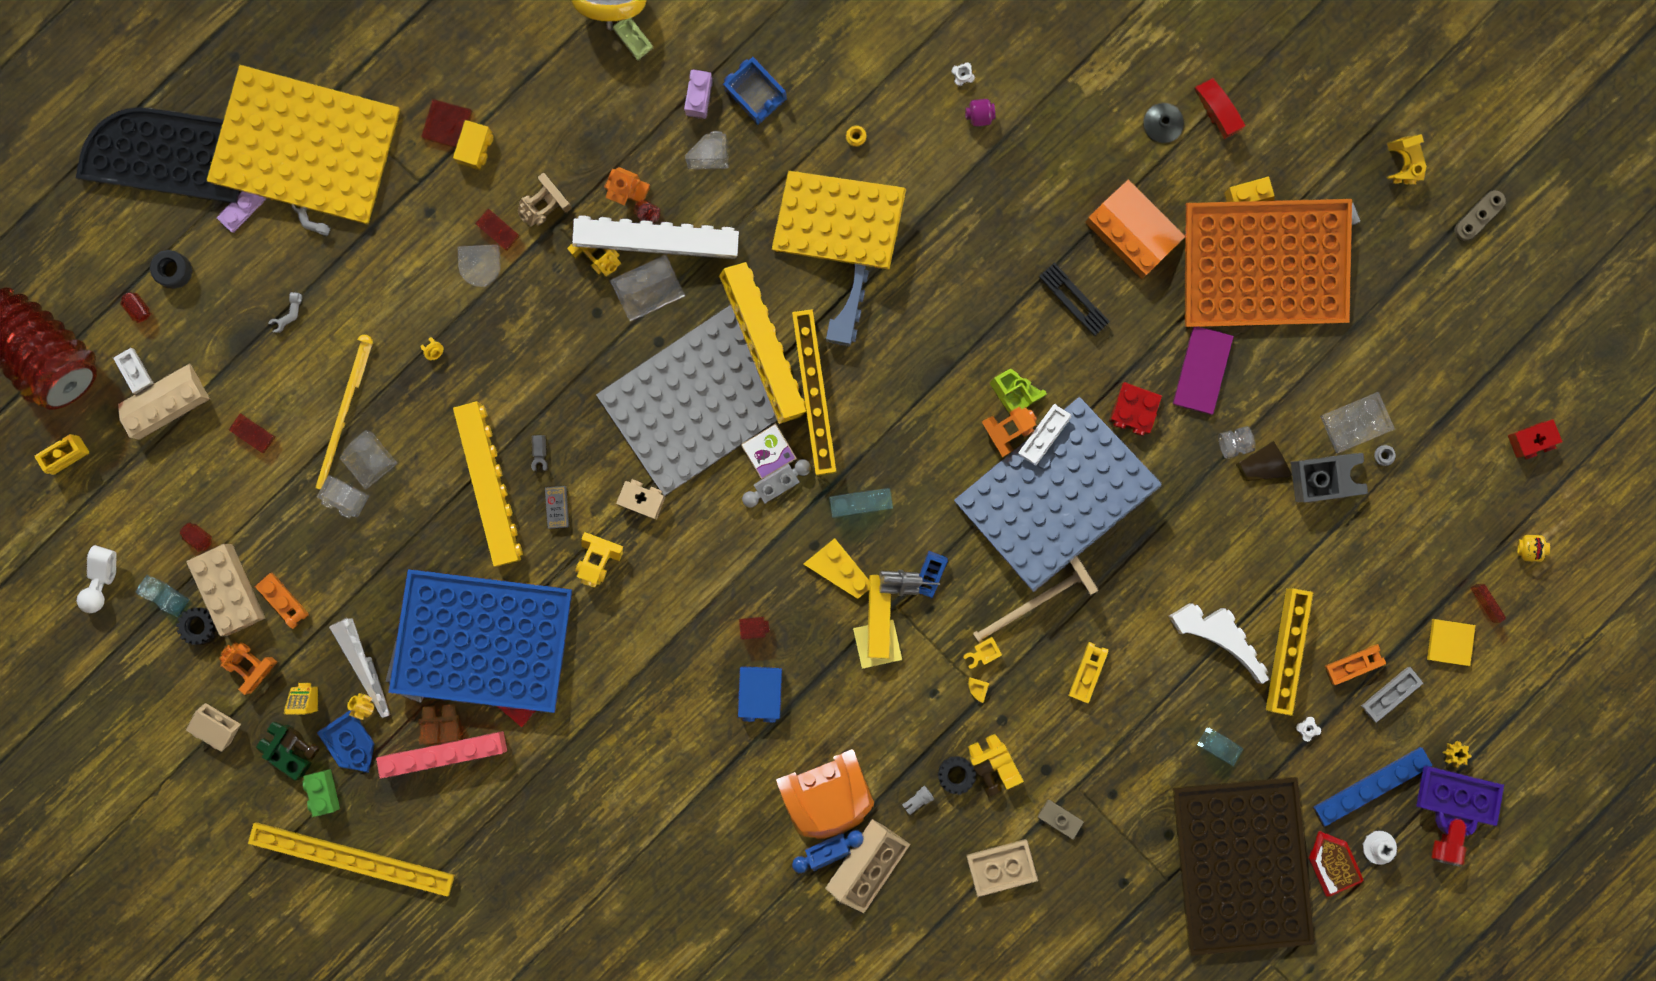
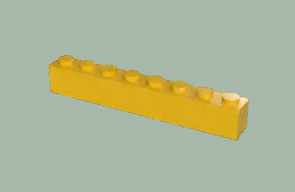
M746 262L724 268L719 277L778 424L801 417L806 412V404L798 392L797 381L791 375L790 363L785 360L783 355V346L777 340L775 326L770 323L768 309L761 300L760 289L755 286L752 270L748 268Z
M813 309L792 312L816 476L835 474L836 466Z
M476 401L454 407L453 410L493 566L498 567L521 561L520 556L523 555L520 543L517 544L515 536L518 535L516 525L511 523L512 509L510 504L506 503V486L501 484L502 470L500 465L496 464L495 457H497L495 445H491L490 437H492V431L485 422L487 417L485 406H481V403Z

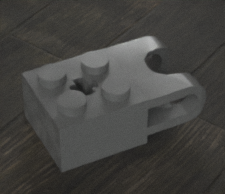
M1352 453L1291 461L1295 502L1305 503L1367 494V484H1356L1350 477V471L1353 466L1364 462V454Z

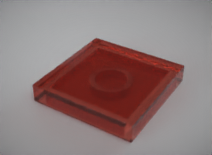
M432 99L422 132V139L456 148L465 120L470 121L473 111Z

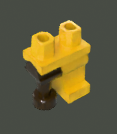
M995 734L985 738L989 749L982 751L978 742L968 746L971 756L969 759L975 771L982 776L986 783L985 792L988 797L1003 790L1000 783L994 782L992 772L996 770L1006 789L1024 782L1005 744Z

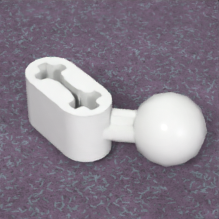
M96 545L90 549L87 556V577L92 579L89 588L82 590L77 596L78 607L83 612L94 613L103 607L105 598L101 592L104 584H111L116 574L115 551Z

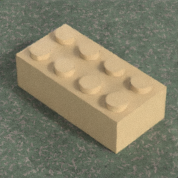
M222 544L186 561L220 636H229L265 619L264 613L232 544Z

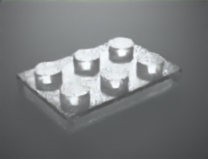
M1379 392L1320 416L1336 453L1345 451L1395 429Z

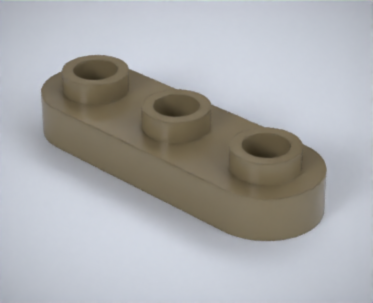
M1491 191L1486 194L1455 226L1457 238L1463 241L1473 238L1504 207L1506 199L1503 193ZM1494 197L1497 198L1498 204L1493 202ZM1479 212L1484 214V218L1479 216ZM1465 226L1470 228V232L1465 230Z

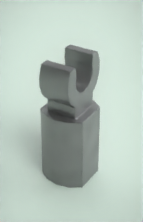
M532 436V457H534V461L531 464V468L533 471H536V465L542 463L543 470L547 471L548 464L544 460L546 456V436Z

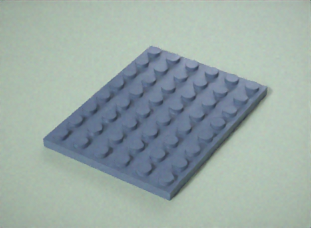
M1080 397L1064 409L1071 414V419L1036 466L1019 456V451L1027 442L1026 440L954 500L1033 592L1161 487L1158 479Z

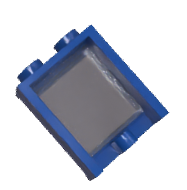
M754 57L743 61L739 66V70L734 74H729L723 83L725 91L747 112L757 125L787 99L786 91Z

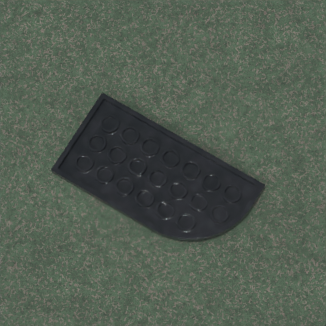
M135 107L124 109L109 115L98 123L83 144L76 178L84 181L228 203H237L238 195L240 194L239 190L207 182L224 119L153 108Z

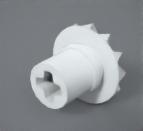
M1373 831V833L1366 836V840L1363 843V853L1369 861L1375 864H1386L1396 855V842L1390 834L1384 831Z

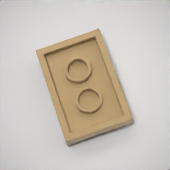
M1026 839L966 855L978 897L1038 881Z

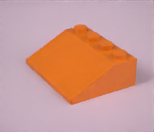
M1129 180L1102 203L1085 221L1141 279L1185 238Z

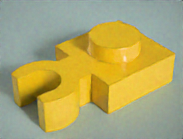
M990 637L974 646L975 653H966L963 658L972 657L974 662L968 667L974 668L977 666L978 661L981 660L983 665L1002 654L993 637Z

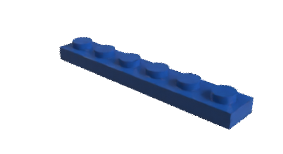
M1419 747L1313 808L1322 824L1327 826L1423 772L1424 766L1432 767L1433 765L1423 748Z

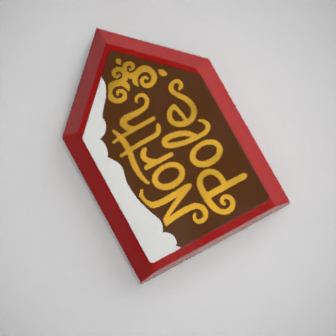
M1318 831L1316 842L1309 855V861L1325 896H1332L1361 883L1364 879L1348 843Z

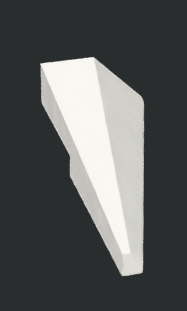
M353 618L342 620L330 626L332 633L365 690L372 697V702L382 718L389 716L390 712L372 658L365 657Z

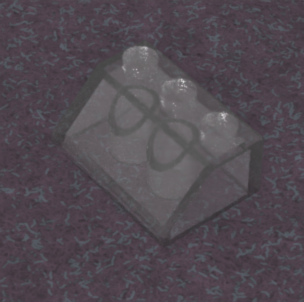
M666 255L610 280L630 321L685 296Z

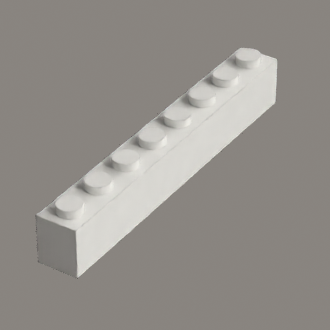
M578 216V219L574 218V247L736 259L738 253L739 231H734V228L722 227V230H715L713 226L707 225L701 228H693L691 224H681V227H677L669 222H662L661 225H652L653 222L640 221L639 224L632 223V220L620 219V222H613L611 218L601 217L599 220H591L589 216Z

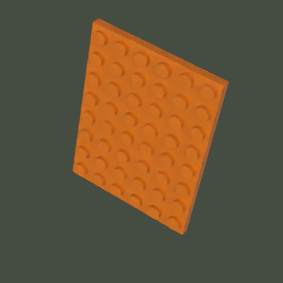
M1352 199L1186 203L1185 326L1349 323Z

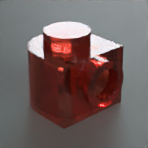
M641 200L634 207V213L640 221H651L655 224L660 217L659 212L661 209L648 200Z

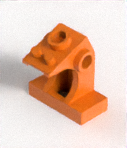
M618 167L612 169L605 185V189L608 190L605 198L624 206L627 199L643 204L650 184L640 181L637 174Z
M1019 406L1009 412L1011 416L1000 423L996 421L994 416L982 421L1002 457L1014 451L1009 441L1021 434L1025 437L1034 432L1033 427L1036 426L1037 419L1032 410H1027L1026 407L1021 409ZM1013 420L1019 431L1009 435L1004 425Z
M234 642L232 646L227 645L222 651V656L219 658L221 666L229 672L235 670L239 673L245 682L238 690L244 695L252 694L277 664V661L273 657H265L261 662L249 652L251 649L246 644ZM244 658L253 664L248 672L239 665Z

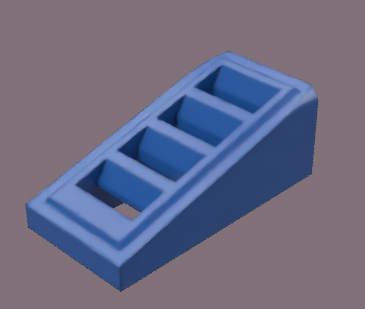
M928 551L919 574L923 582L939 583L948 562L947 557ZM930 560H934L941 564L940 566H938L936 564L931 563ZM927 567L937 570V574L928 571ZM924 575L934 578V582L923 578ZM927 584L932 586L931 590L922 586L919 587L920 594L933 598L938 585Z

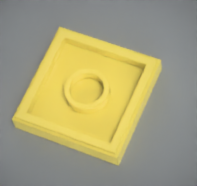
M890 620L889 658L887 659L867 658L868 625L853 628L862 669L902 660L893 620Z

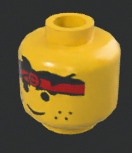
M1524 535L1522 539L1518 540V556H1521L1524 561L1542 562L1545 559V555L1550 554V543H1546V539L1542 535Z

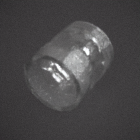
M1248 426L1235 429V433L1227 431L1218 435L1220 449L1226 459L1238 456L1239 452L1246 454L1255 451L1254 437Z

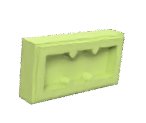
M631 18L621 20L613 26V30L637 60L653 49L651 43Z

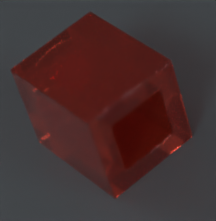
M765 616L739 619L741 640L766 637V633H770L769 620L765 621Z

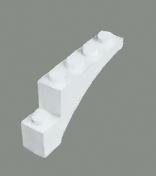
M1187 604L1168 616L1179 634L1187 632L1216 643L1237 658L1251 673L1257 683L1263 684L1269 680L1266 675L1268 674L1266 667L1257 661L1256 651L1251 645H1247L1244 640L1246 635L1240 627L1237 628L1234 624L1235 617L1230 610L1226 611L1225 608H1220L1202 619L1203 612L1199 606Z

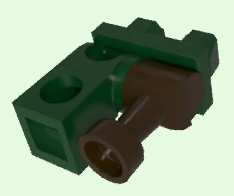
M272 722L267 729V732L274 736L272 742L262 738L256 746L263 754L261 758L269 761L295 781L302 779L312 764L310 761L315 758L320 747L315 744L309 746L301 739V733L293 729L289 724L282 725ZM295 748L304 752V758L306 759L293 753Z

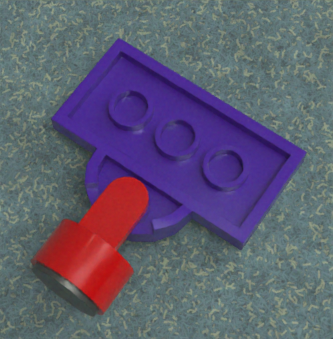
M1429 766L1423 767L1416 807L1435 811L1436 823L1443 832L1441 841L1434 840L1431 855L1433 861L1459 867L1464 865L1467 849L1463 847L1464 837L1473 834L1478 822L1497 826L1504 785Z

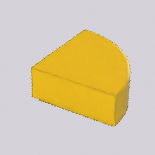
M969 677L968 686L971 694L975 699L984 703L989 683Z

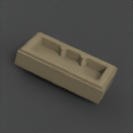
M1049 799L1037 816L1074 839L1084 821Z

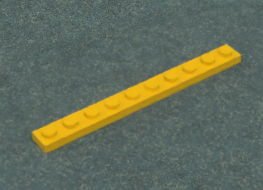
M257 822L253 823L248 842L251 845L444 896H449L455 876L450 873Z

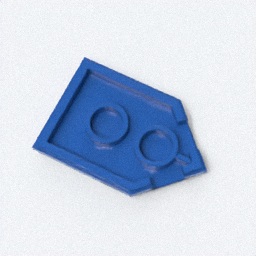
M348 711L317 732L339 767L369 772L375 743L359 719L349 715L351 711Z

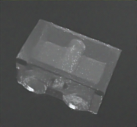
M328 475L317 498L322 500V505L330 509L334 506L340 509L339 514L350 518L351 516H359L369 495L336 477Z

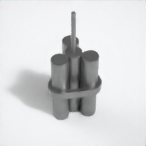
M898 570L897 572L880 571L879 573L880 593H891L898 596H903V594L918 595L919 587L922 584L940 585V583L923 582L922 577H919V573Z

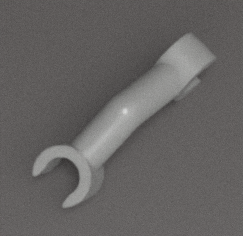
M292 205L299 215L303 228L328 236L330 231L328 225L309 221L306 213L307 208L297 209L296 205Z
M290 293V313L279 320L272 319L268 323L272 325L277 322L279 324V327L273 332H281L285 325L297 319L302 294Z

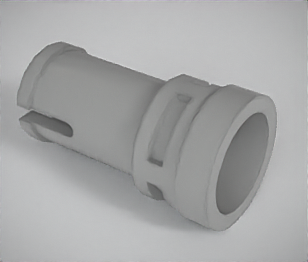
M925 786L917 791L915 796L902 804L907 809L906 811L909 815L923 804L926 805L934 800V797Z

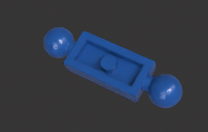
M852 831L847 839L842 833L806 849L807 857H796L792 862V867L797 873H804L809 865L815 871L850 855L849 847L857 848L861 846L864 836L859 831Z

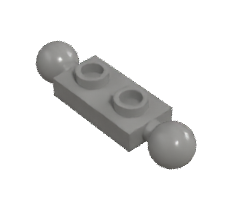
M799 460L796 462L794 469H791L790 465L787 464L755 483L754 487L757 491L746 492L742 497L743 504L749 508L754 507L760 498L766 503L799 483L796 476H805L810 472V463L807 460Z

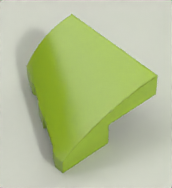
M1012 369L1003 372L990 382V385L1008 412L1019 406L1021 409L1027 408L1047 394L1045 390L1042 389L1040 391L1032 386L1031 381L1021 378Z

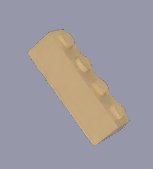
M188 364L118 404L119 418L129 437L140 440L208 401L210 398L191 364Z
M873 819L863 832L864 841L862 845L852 848L851 854L842 862V865L825 888L840 902L863 913L910 846L907 841Z

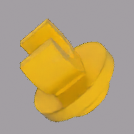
M429 338L431 343L426 347L421 345V349L424 351L426 359L435 360L443 353V346L433 338Z

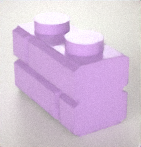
M691 70L684 108L686 115L706 118L713 80L711 73Z

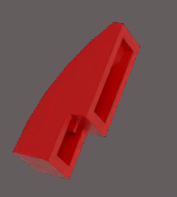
M1213 78L1194 88L1212 123H1216L1224 139L1243 130L1246 125L1226 93Z

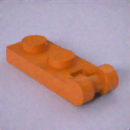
M269 573L255 586L290 628L294 629L301 619H305L309 615L273 573ZM292 609L296 611L293 616L289 613Z
M1372 645L1362 651L1326 665L1325 668L1332 685L1340 684L1385 665L1386 661L1379 653V645ZM1369 655H1372V658L1374 660L1371 663L1369 662L1367 657Z

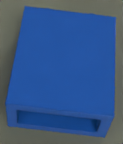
M740 667L738 717H743V721L754 722L755 718H763V722H776V719H780L782 668Z

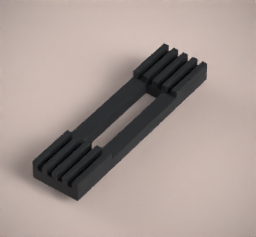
M1055 262L1039 276L1040 280L1093 336L1110 322L1071 282ZM1062 283L1090 311L1086 317L1058 288Z

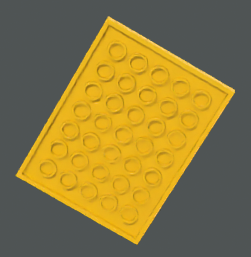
M239 65L207 182L369 224L400 108Z

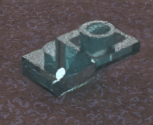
M146 575L135 591L137 595L155 602L161 610L177 617L189 601L187 597L166 583L149 575Z

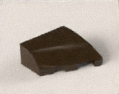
M1274 441L1236 463L1246 481L1290 477L1292 475Z

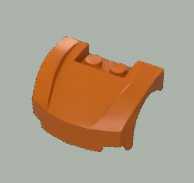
M853 750L834 757L835 761L800 775L792 773L776 780L793 825L800 835L825 839L843 834L863 822L864 817L871 811L874 801Z

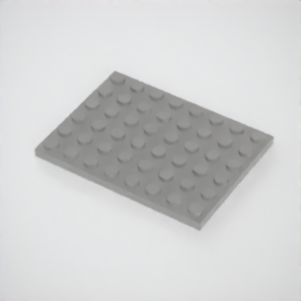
M731 305L596 394L664 496L777 421Z

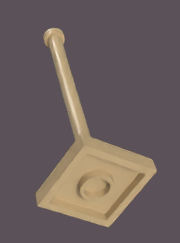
M1076 556L1070 561L1076 570L1072 576L980 632H974L973 634L978 642H983L982 639L1076 582H1083L1091 595L1097 592L1098 589L1078 557Z

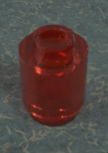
M129 292L121 298L120 305L132 320L141 323L151 316L150 308L138 293Z
M189 522L180 531L182 540L198 552L207 550L212 544V536L197 524Z

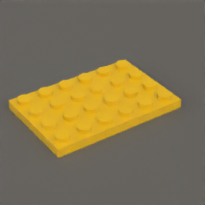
M788 171L772 250L890 269L906 189L897 186Z

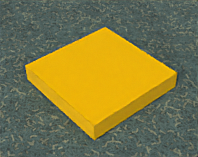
M1432 619L1427 660L1470 666L1476 625Z

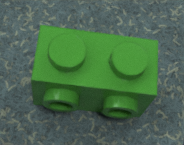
M331 769L304 776L303 789L308 794L307 807L309 812H312L313 817L340 809Z

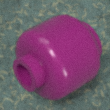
M989 99L972 100L969 103V108H965L966 120H970L971 125L974 127L990 125L992 120H995L994 103L991 104Z

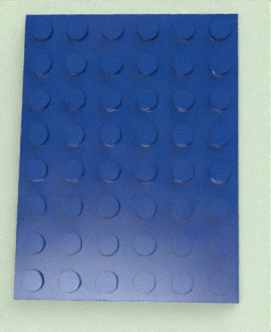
M408 569L389 693L555 713L572 589Z

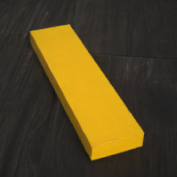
M870 575L867 658L887 659L889 658L891 593H880L879 575Z

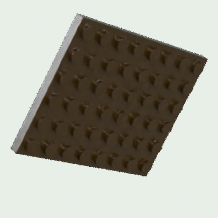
M1286 777L1172 788L1189 955L1315 945L1298 778Z

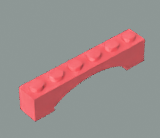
M501 731L441 745L384 755L376 759L380 778L502 754L507 751L504 732Z

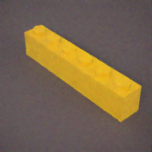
M1286 588L1266 710L1293 715L1313 592Z

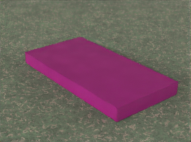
M1202 327L1192 328L1173 405L1213 415L1233 336Z

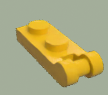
M1088 642L1068 696L1089 703L1108 654V649L1103 647L1100 649L1095 647V644ZM1092 654L1098 656L1097 662L1090 660Z

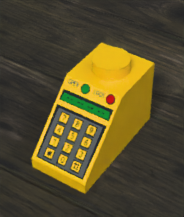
M298 683V687L291 688L285 707V714H308L318 711V687H311V683Z

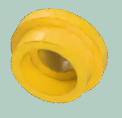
M853 126L848 129L846 139L852 146H861L866 140V132L860 126ZM854 134H859L860 138L858 140H855L852 136Z

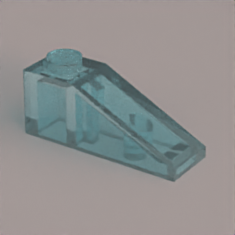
M890 488L829 497L832 518L893 509Z

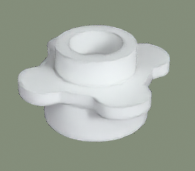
M969 63L953 67L952 73L955 74V83L961 86L965 82L971 83L974 81V75Z
M1307 717L1305 721L1298 723L1296 726L1297 731L1303 736V740L1307 742L1311 741L1313 736L1320 735L1321 728L1317 727L1314 723L1315 719L1313 717Z

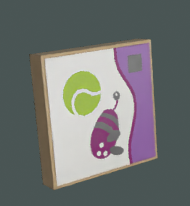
M776 424L741 444L761 479L797 459Z

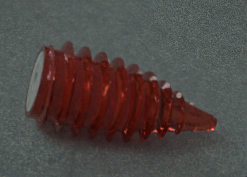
M1 288L0 368H2L4 376L11 380L16 390L21 391L23 399L36 403L40 407L56 410L72 404L90 389L96 379L97 370L94 367L96 362L95 353L91 350H86L85 343L81 340H76L74 332L66 330L64 323L54 320L53 314L42 310L39 303L29 302V298L25 294L14 295L12 288Z

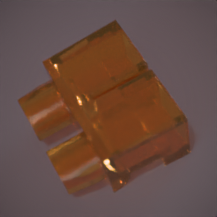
M454 704L442 705L443 716L436 717L435 706L422 707V719H418L421 735L419 736V745L463 739L460 715H456Z

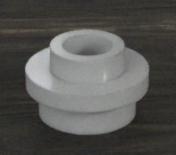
M1387 445L1378 447L1374 453L1376 462L1382 466L1392 464L1396 457L1394 449ZM1383 452L1387 454L1386 459H1383L1381 457V454Z

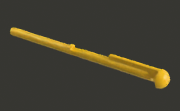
M361 335L357 339L361 342L315 487L320 490H324L339 438L345 426L344 420L355 387L359 388L373 345V340L369 335Z

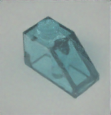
M1206 728L1197 746L1231 766L1235 765L1243 750L1242 747L1210 728Z

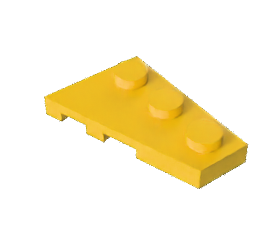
M835 538L804 563L805 566L857 599L869 590V579Z

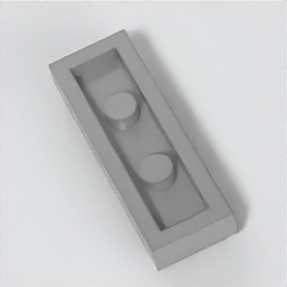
M1407 667L1363 703L1361 707L1374 722H1378L1420 687L1423 682L1411 667Z

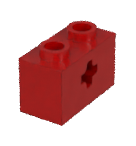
M1554 419L1507 435L1516 458L1524 457L1525 460L1538 456L1537 452L1540 450H1544V452L1556 449V444L1562 442Z

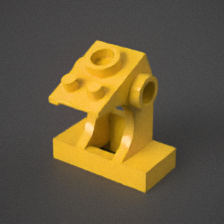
M1422 134L1404 137L1387 143L1389 151L1399 152L1404 159L1402 170L1395 175L1387 177V179L1393 180V184L1402 183V180H1404L1403 184L1415 185L1416 181L1424 180L1426 163L1420 143L1424 142Z
M573 243L567 248L575 258L584 252L593 262L591 267L598 274L602 272L606 277L621 264L617 259L620 255L613 249H603L606 253L599 260H596L592 254L598 248L574 247Z
M584 532L581 539V547L588 549L583 562H578L575 572L578 573L577 577L582 579L581 583L596 587V584L600 585L605 579L607 571L604 570L608 559L612 558L620 561L623 554V546ZM593 553L603 557L599 566L589 563Z

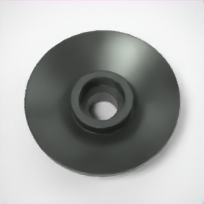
M1160 103L1152 106L1147 111L1143 126L1146 134L1153 141L1169 143L1176 140L1182 133L1184 119L1178 108L1168 103ZM1166 118L1168 124H1163L1162 119Z

